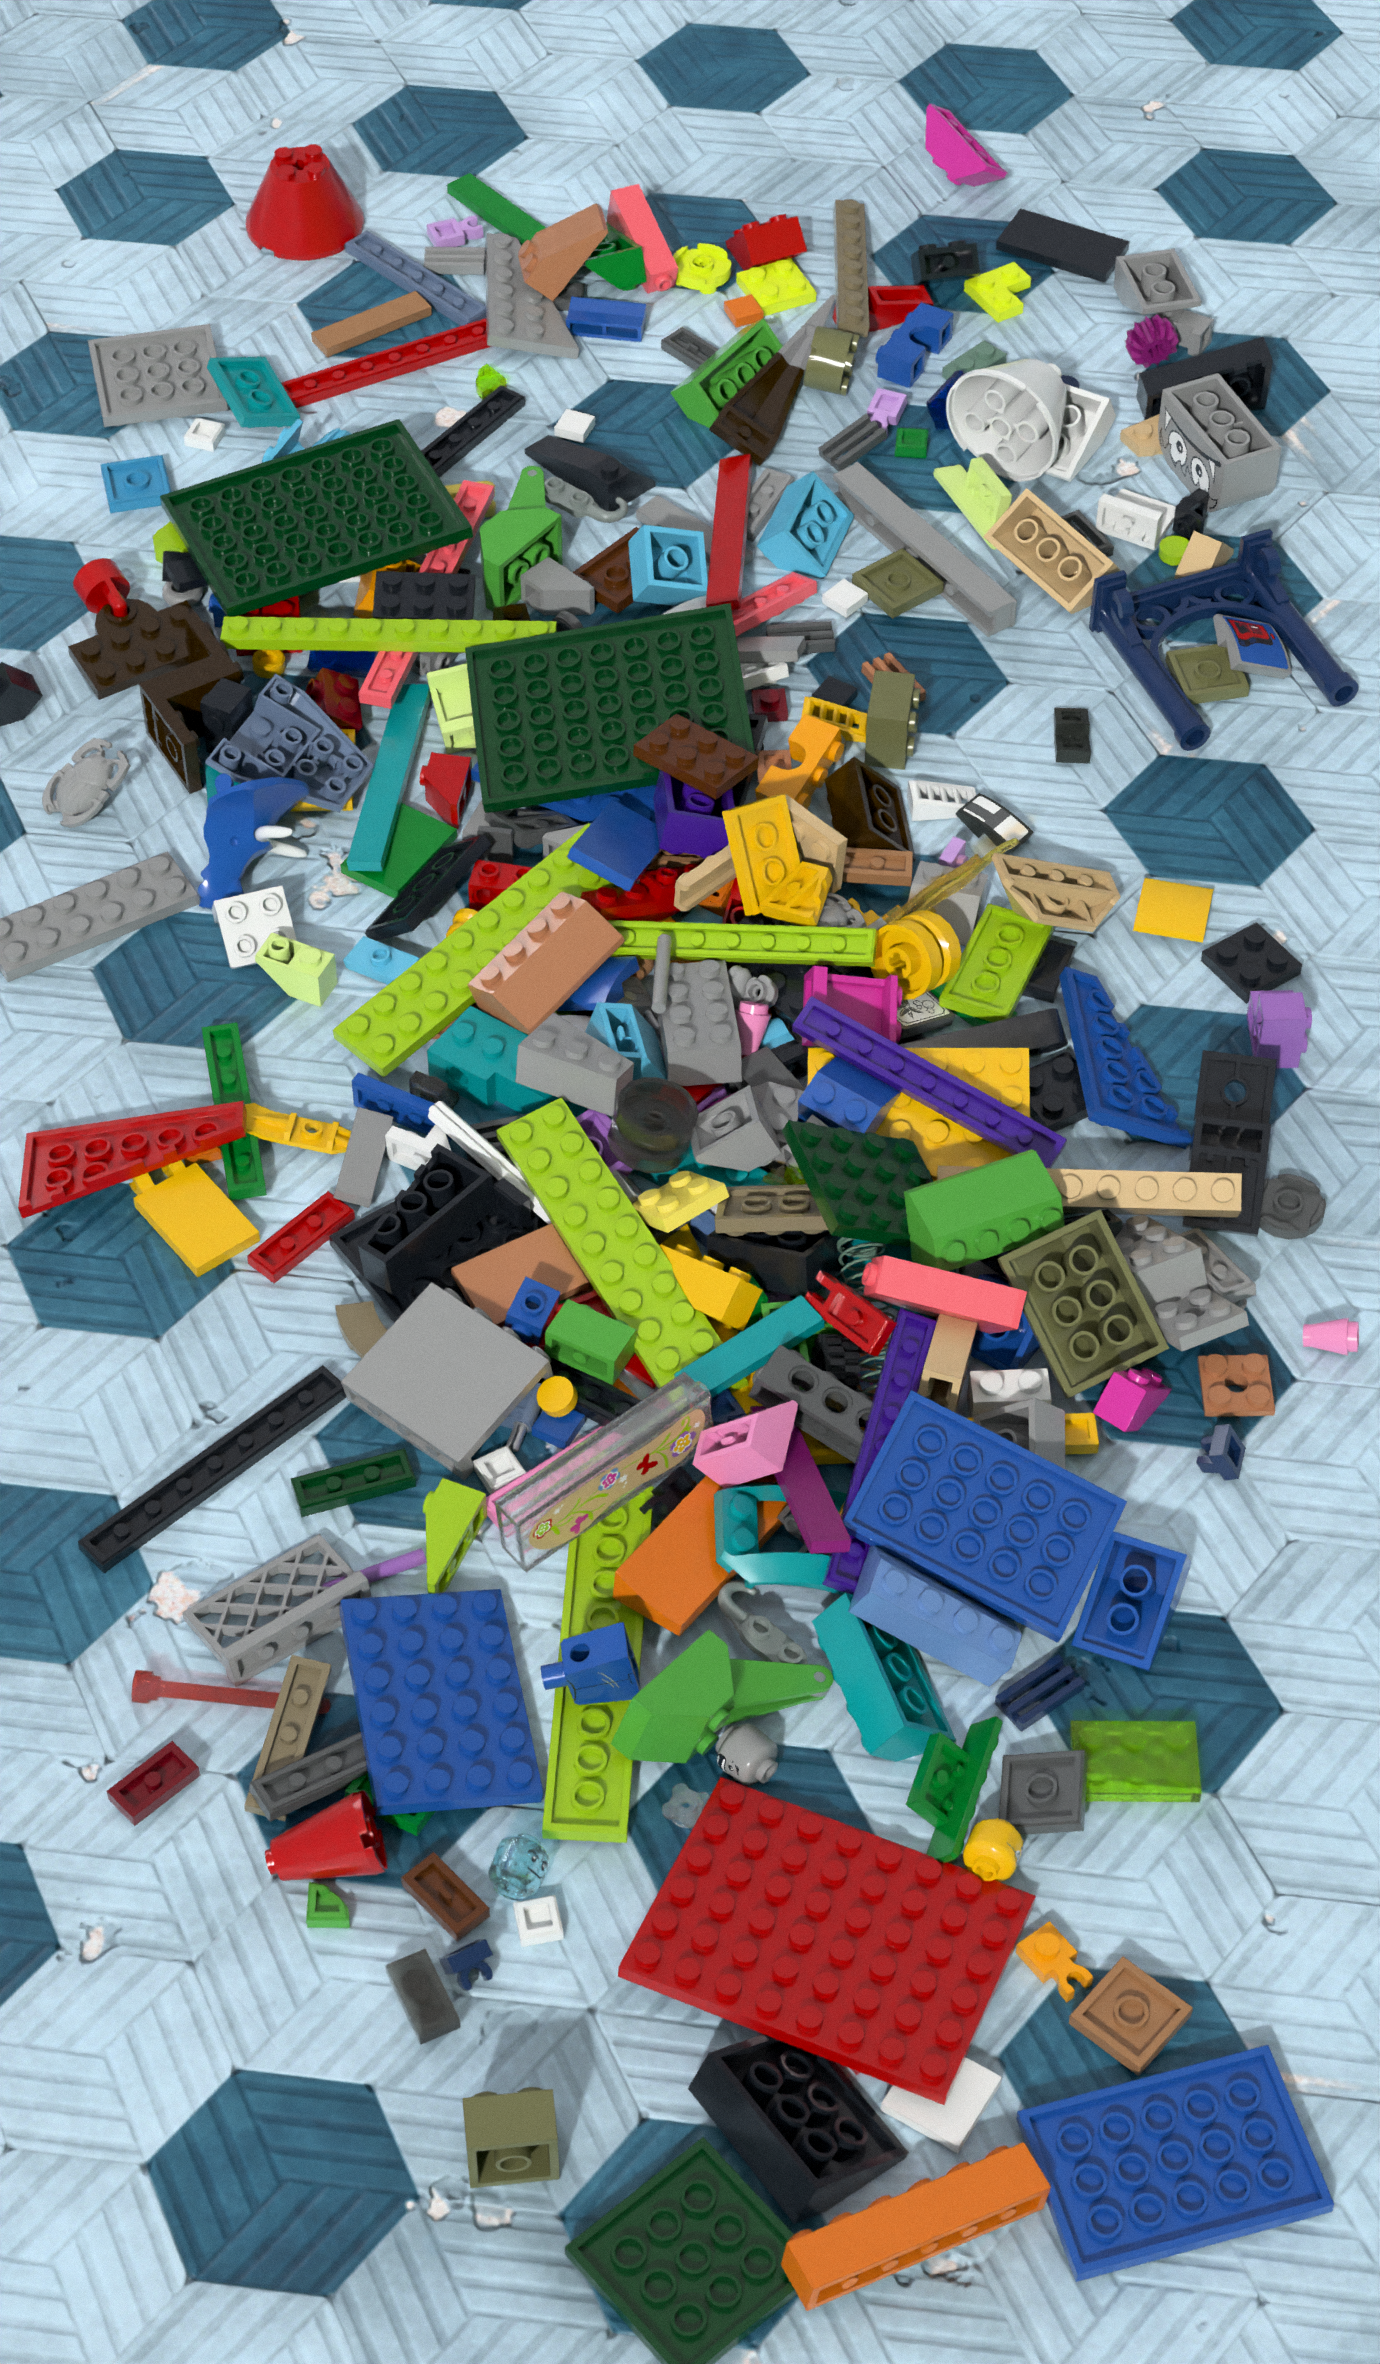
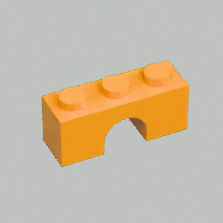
M804 714L788 738L791 758L802 764L791 770H784L771 765L755 789L756 801L774 795L787 794L808 810L811 796L817 788H821L824 785L832 763L840 760L844 751L840 728Z

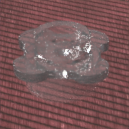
M684 1783L676 1784L672 1788L673 1795L670 1801L662 1806V1814L666 1819H671L679 1827L693 1828L710 1796L706 1792L697 1793L692 1791ZM688 1803L690 1807L685 1808L683 1804Z

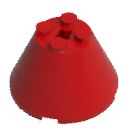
M311 144L306 147H280L274 152L275 156L269 164L246 215V231L249 239L260 250L263 246L274 251L275 257L287 260H316L342 252L345 243L357 237L363 231L364 214L360 204L329 158L322 152V148L319 145Z

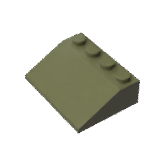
M1100 1209L997 1259L1010 1286L1027 1291L1022 1311L1066 1399L1110 1378L1113 1372L1125 1371L1169 1349Z

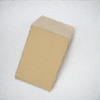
M1193 531L1176 570L1175 579L1224 566L1233 555L1234 549L1223 542Z

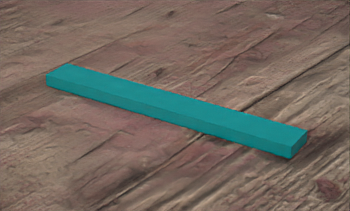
M403 684L390 710L347 858L348 871H383L431 699L428 684Z

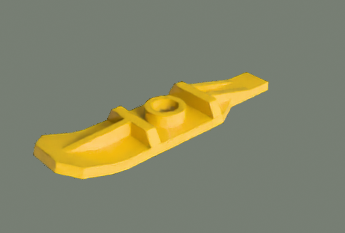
M256 1103L245 1104L247 1110L246 1132L270 1142L332 1155L346 1152L351 1131L343 1128L339 1122L333 1121V1124L298 1117L297 1113L291 1112L288 1115L275 1112ZM307 1130H314L316 1132L310 1133Z

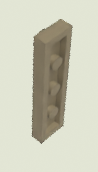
M291 1655L252 1781L306 1756L331 1675L332 1664ZM249 1791L244 1805L245 1811L266 1816ZM286 1814V1815H284V1816H282V1817H279V1818H277V1819H278V1820H282V1821H286V1818H287V1815H288V1814Z

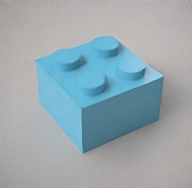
M643 525L628 541L633 601L678 606L707 594L708 578L704 533L702 531Z

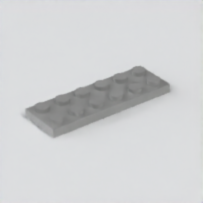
M167 851L1 918L0 971L7 982L13 981L200 904L198 893Z

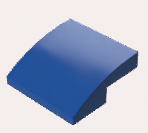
M609 957L556 1011L594 1010L597 1002H618L624 997L622 982L640 970L637 957Z

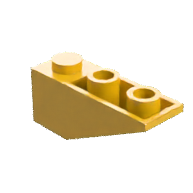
M660 1244V1248L672 1264L675 1279L693 1308L721 1323L744 1331L763 1291L749 1283L752 1276L732 1266L727 1273L723 1271L725 1264L706 1255L699 1261L696 1259L697 1252L680 1244L676 1245L675 1250Z

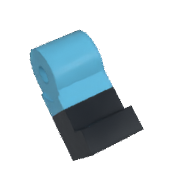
M776 1017L769 1020L759 1050L767 1046L786 1068L787 1065L794 1063L796 1068L791 1073L797 1080L807 1076L808 1047L802 1045V1042L798 1043L793 1038L780 1018Z

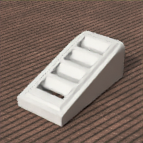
M921 780L908 781L907 800L912 821L958 818L955 813L965 805L961 802V799H967L969 802L976 796L975 787Z

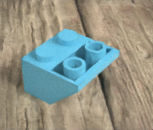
M597 1002L585 1032L634 1062L632 1088H661L668 1082L665 1062L654 1028L632 1004Z

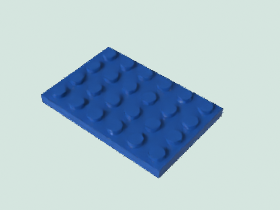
M911 1390L843 1523L849 1535L870 1546L875 1545L926 1575L1058 1643L1127 1501Z
M501 1589L341 1599L339 1612L375 1816L541 1803L543 1788Z
M1269 2045L1017 2111L1016 2120L1024 2142L1051 2186L1046 2202L1076 2282L1333 2211V2199Z

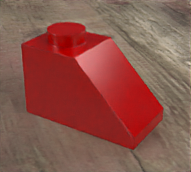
M431 752L428 765H423L421 768L420 785L425 786V798L431 807L448 825L459 829L473 783L471 779L472 758Z

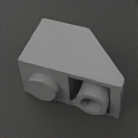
M547 557L520 575L521 600L543 615H558L561 611H568L573 615H591L595 612L594 587L588 581L581 579L564 565H560L550 557Z

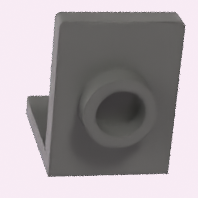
M479 825L477 836L485 835L491 843L479 860L514 864L513 830Z

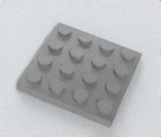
M210 324L88 340L104 427L152 422L175 417L182 418L190 415L211 414L228 410L225 398L207 369L209 358H217Z

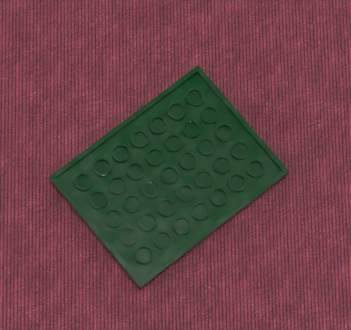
M400 419L160 496L161 505L227 617L243 615L247 612L273 605L277 602L303 595L307 592L333 585L421 554H427L430 551L451 544H457L460 541L473 537L472 526Z
M731 603L465 648L482 804L485 813L656 785L660 770L633 756L634 744L675 714L687 718L691 722L755 754Z

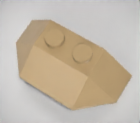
M994 853L991 857L1013 911L1034 923L1093 932L1121 897L1110 872L1001 853Z

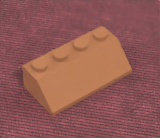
M561 891L467 985L480 1011L521 1032L531 1034L625 940L586 900Z

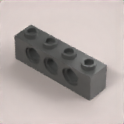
M780 1344L758 1375L748 1396L766 1408L794 1400L798 1403L794 1425L856 1463L864 1434L860 1427H866L872 1400L864 1393L855 1392L839 1382L838 1378L832 1373L822 1371L812 1365L797 1351L789 1350ZM793 1385L801 1386L806 1392L797 1390ZM827 1406L836 1408L839 1413L830 1411Z

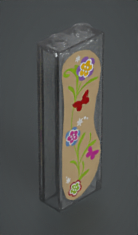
M685 1372L681 1373L497 1499L495 1507L502 1548L527 1573L695 1456L701 1431L711 1428L713 1425L710 1407L712 1398L707 1387L700 1381L695 1382Z

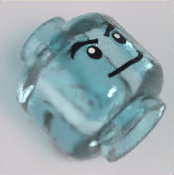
M521 1833L517 1836H509L502 1839L488 1868V1876L493 1883L494 1890L501 1896L514 1901H520L525 1897L535 1895L541 1888L550 1864L549 1855L541 1846V1842L530 1834Z

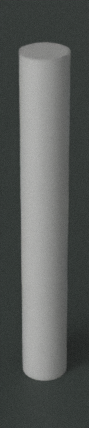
M662 934L657 938L652 1011L658 1014L666 1011L672 943L671 937L667 934Z

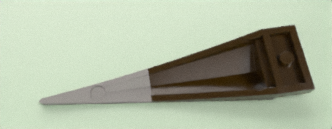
M831 295L788 342L726 403L709 428V431L743 455L750 454L752 461L759 466L764 462L779 439L790 406L806 369L808 357H810L811 344L816 327L824 326L835 301V295Z

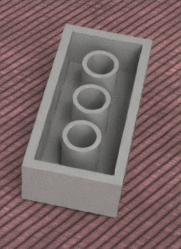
M704 960L702 962L681 964L670 963L666 1011L661 1014L657 1013L668 1087L742 1082L741 1042L725 960Z

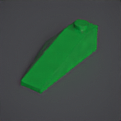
M606 222L608 234L583 265L623 291L633 290L637 288V284L647 282L642 247Z

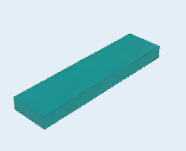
M800 1295L674 1374L675 1382L698 1407L767 1364L780 1344L787 1349H791L825 1327L824 1319Z

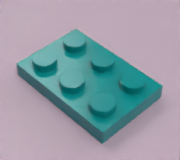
M266 357L209 358L207 369L241 428L292 426L297 419L300 420V414Z

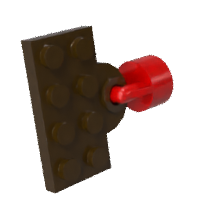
M108 558L95 559L80 568L74 578L73 587L87 609L97 614L95 620L96 636L70 645L68 650L69 656L98 700L189 664L183 616L195 611L187 600L156 611L149 603L139 599L127 598L130 592V584L113 560Z

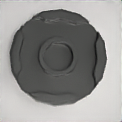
M1280 1174L1275 1179L1269 1180V1178H1266L1264 1180L1259 1227L1261 1230L1278 1238L1288 1240L1304 1238L1315 1233L1322 1225L1326 1209L1325 1198L1323 1199L1319 1194L1320 1189L1304 1177Z

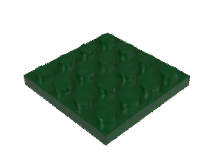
M788 1120L782 1133L831 1236L910 1247L904 1191L934 1182L914 1142L906 1138L898 1139L880 1136L876 1133H862L841 1127L832 1128L816 1125L811 1122L803 1123Z
M704 2137L699 2139L565 2246L567 2258L661 2364H714L797 2295L781 2266L786 2243L794 2234Z

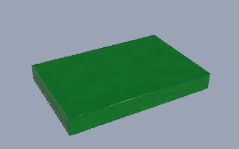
M401 803L383 871H348L346 858L340 864L341 873L395 898L442 846L452 844L457 838V829Z

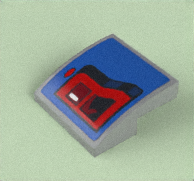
M1221 614L1213 616L1218 646L1228 649L1231 670L1285 679L1292 673L1285 647L1279 635L1269 623Z

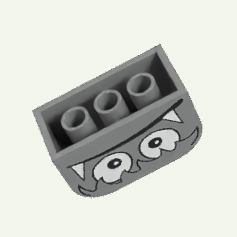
M1219 373L1162 390L1158 422V437L1161 451L1169 467L1191 494L1198 488L1209 493L1208 512H1215L1264 497L1274 491L1281 447Z

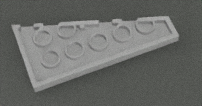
M487 233L485 241L487 345L577 359L579 348L553 301L524 282L518 258L521 245L517 237H510L504 233Z

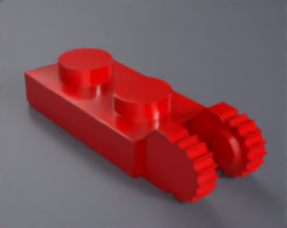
M820 1270L815 1279L831 1291L828 1298L825 1300L818 1293L808 1291L804 1299L819 1312L826 1322L866 1353L878 1357L897 1323L848 1285Z

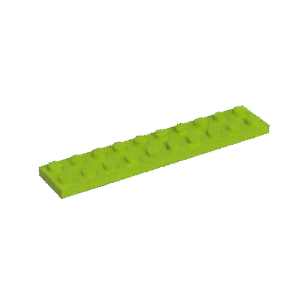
M591 824L585 825L333 1029L334 1039L384 1078L460 1016L469 1006L476 1003L467 984L561 891L580 898L581 893L585 891L597 890L600 887L616 888L617 885L567 857L573 844Z
M561 1097L497 1129L498 1140L613 1319L624 1321L630 1327L636 1329L634 1351L677 1419L680 1420L688 1413L694 1411L693 1401L676 1384L674 1374L720 1346L723 1342L704 1313L695 1310L674 1277L672 1264L563 1098ZM745 1377L727 1389L733 1393L748 1386V1380Z
M575 1483L574 1492L587 1483ZM637 1486L609 1505L586 1529L569 1540L558 1662L563 1661L561 1642L564 1639L624 1622L638 1664L640 1679L645 1616L614 1599L613 1589L615 1571L651 1534L653 1509L643 1514L639 1508L654 1496L651 1492L654 1486ZM568 1686L555 1688L542 1839L627 1843L633 1760L626 1758L611 1745V1742L631 1700L578 1705L574 1703Z

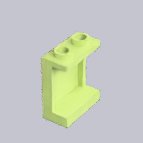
M467 663L427 673L430 694L446 753L451 754L476 748Z

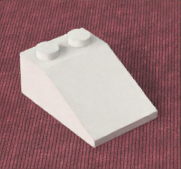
M1064 384L1067 396L1058 452L1054 463L1044 473L1071 482L1103 444L1116 418V414L1110 398Z

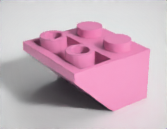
M792 1400L701 1431L692 1465L724 1489L781 1472L786 1461L798 1403Z

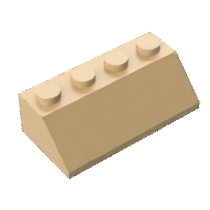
M1028 488L1022 492L983 536L1071 614L1091 606L1094 578L1121 571L1114 562Z

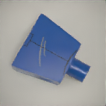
M624 1622L564 1639L561 1642L563 1661L541 1665V1675L545 1690L568 1686L574 1703L578 1705L632 1700L641 1690L638 1664Z

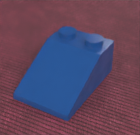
M1113 1531L1101 1555L1071 1645L1150 1672L1179 1603L1192 1564L1188 1555Z

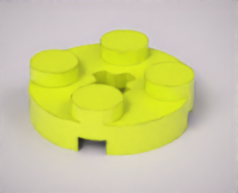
M700 243L697 244V249L688 250V246H685L673 255L678 266L675 283L678 286L699 290L703 294H712L717 291V287L726 283L731 276V259L727 258V252L716 245Z

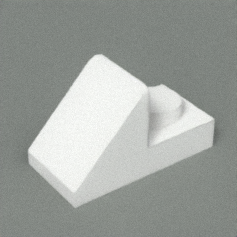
M436 1124L426 1138L420 1137L415 1132L405 1131L395 1126H392L385 1135L387 1159L415 1171L421 1164L426 1165L432 1158L431 1151L437 1143L451 1151L446 1133Z

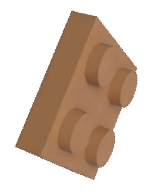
M1122 1956L1072 2012L1069 2024L1137 2076H1140L1191 2017L1193 2007Z

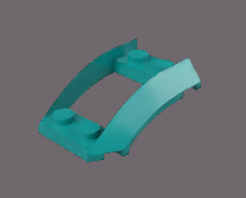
M778 1482L743 1483L719 1490L714 1494L716 1562L728 1573L735 1570L744 1578L746 1588L752 1589L755 1585H792L824 1590L839 1595L844 1594V1592L822 1585L829 1555L801 1552L759 1553L757 1501L786 1502ZM827 1488L837 1511H839L845 1502L847 1493Z

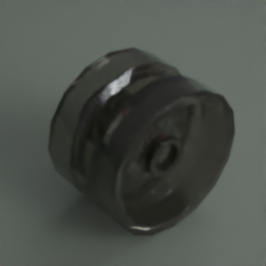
M642 1077L629 1082L620 1091L607 1135L610 1150L625 1165L645 1173H664L677 1168L685 1160L699 1112L696 1101L683 1087L675 1082L659 1077Z

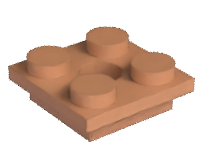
M1251 1353L1248 1355L1211 1354L1208 1356H1198L1197 1364L1204 1416L1243 1417L1275 1415L1267 1355ZM1235 1385L1241 1387L1244 1391L1232 1392L1227 1387Z

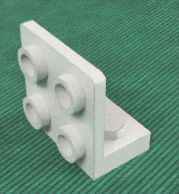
M1121 489L1116 497L1104 493L1098 501L1096 529L1112 537L1155 550L1174 521L1176 506L1125 489Z
M282 885L213 901L212 914L214 922L219 923L231 969L258 964L255 961V955L271 933L297 941Z

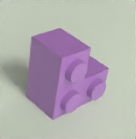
M1293 990L1250 991L1246 1016L1253 1056L1277 1059L1276 1068H1298L1301 1053L1307 1052V1034L1305 1030L1311 1029L1312 1011L1310 1007H1305L1303 992L1294 993Z

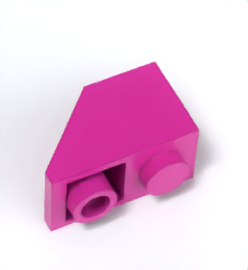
M1144 1367L1141 1371L1130 1368L1129 1371L1113 1372L1092 1413L1124 1432L1138 1431L1167 1398L1171 1388L1161 1383L1163 1380L1162 1376Z

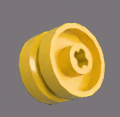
M928 910L914 911L877 930L875 967H870L871 971L877 979H886L889 975H897L898 986L902 988V1000L915 999L954 978L960 968L962 953L959 939L952 926L936 913Z

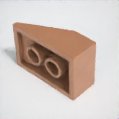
M597 203L537 232L531 240H526L518 253L524 282L551 301H554L608 234L602 207Z

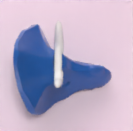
M223 773L216 777L215 787L217 794L209 798L206 820L203 827L204 839L210 857L209 864L200 874L204 879V882L198 887V893L201 896L200 907L212 909L213 901L244 894L241 878L246 868L256 857L268 851L290 857H307V852L303 849L272 839L288 837L293 833L291 828L274 825L310 794L307 783L284 777H270L251 780L234 786L233 780L229 775Z

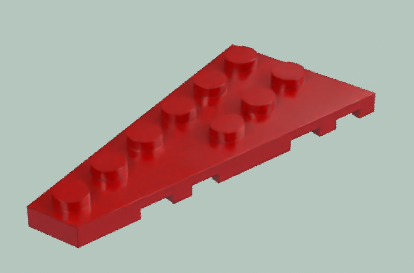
M244 1101L26 1133L18 1205L22 1219L245 1137L247 1110Z

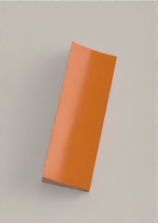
M771 1474L745 1483L777 1482L775 1475ZM706 1475L615 1571L613 1598L680 1637L716 1598L721 1588L737 1575L735 1570L728 1573L716 1562L714 1494L724 1488ZM757 1501L759 1549L783 1524L777 1516L787 1506V1502Z

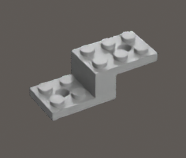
M1137 1215L1127 1219L1115 1240L1167 1343L1182 1352L1249 1326L1247 1311L1208 1288L1201 1247L1148 1216Z

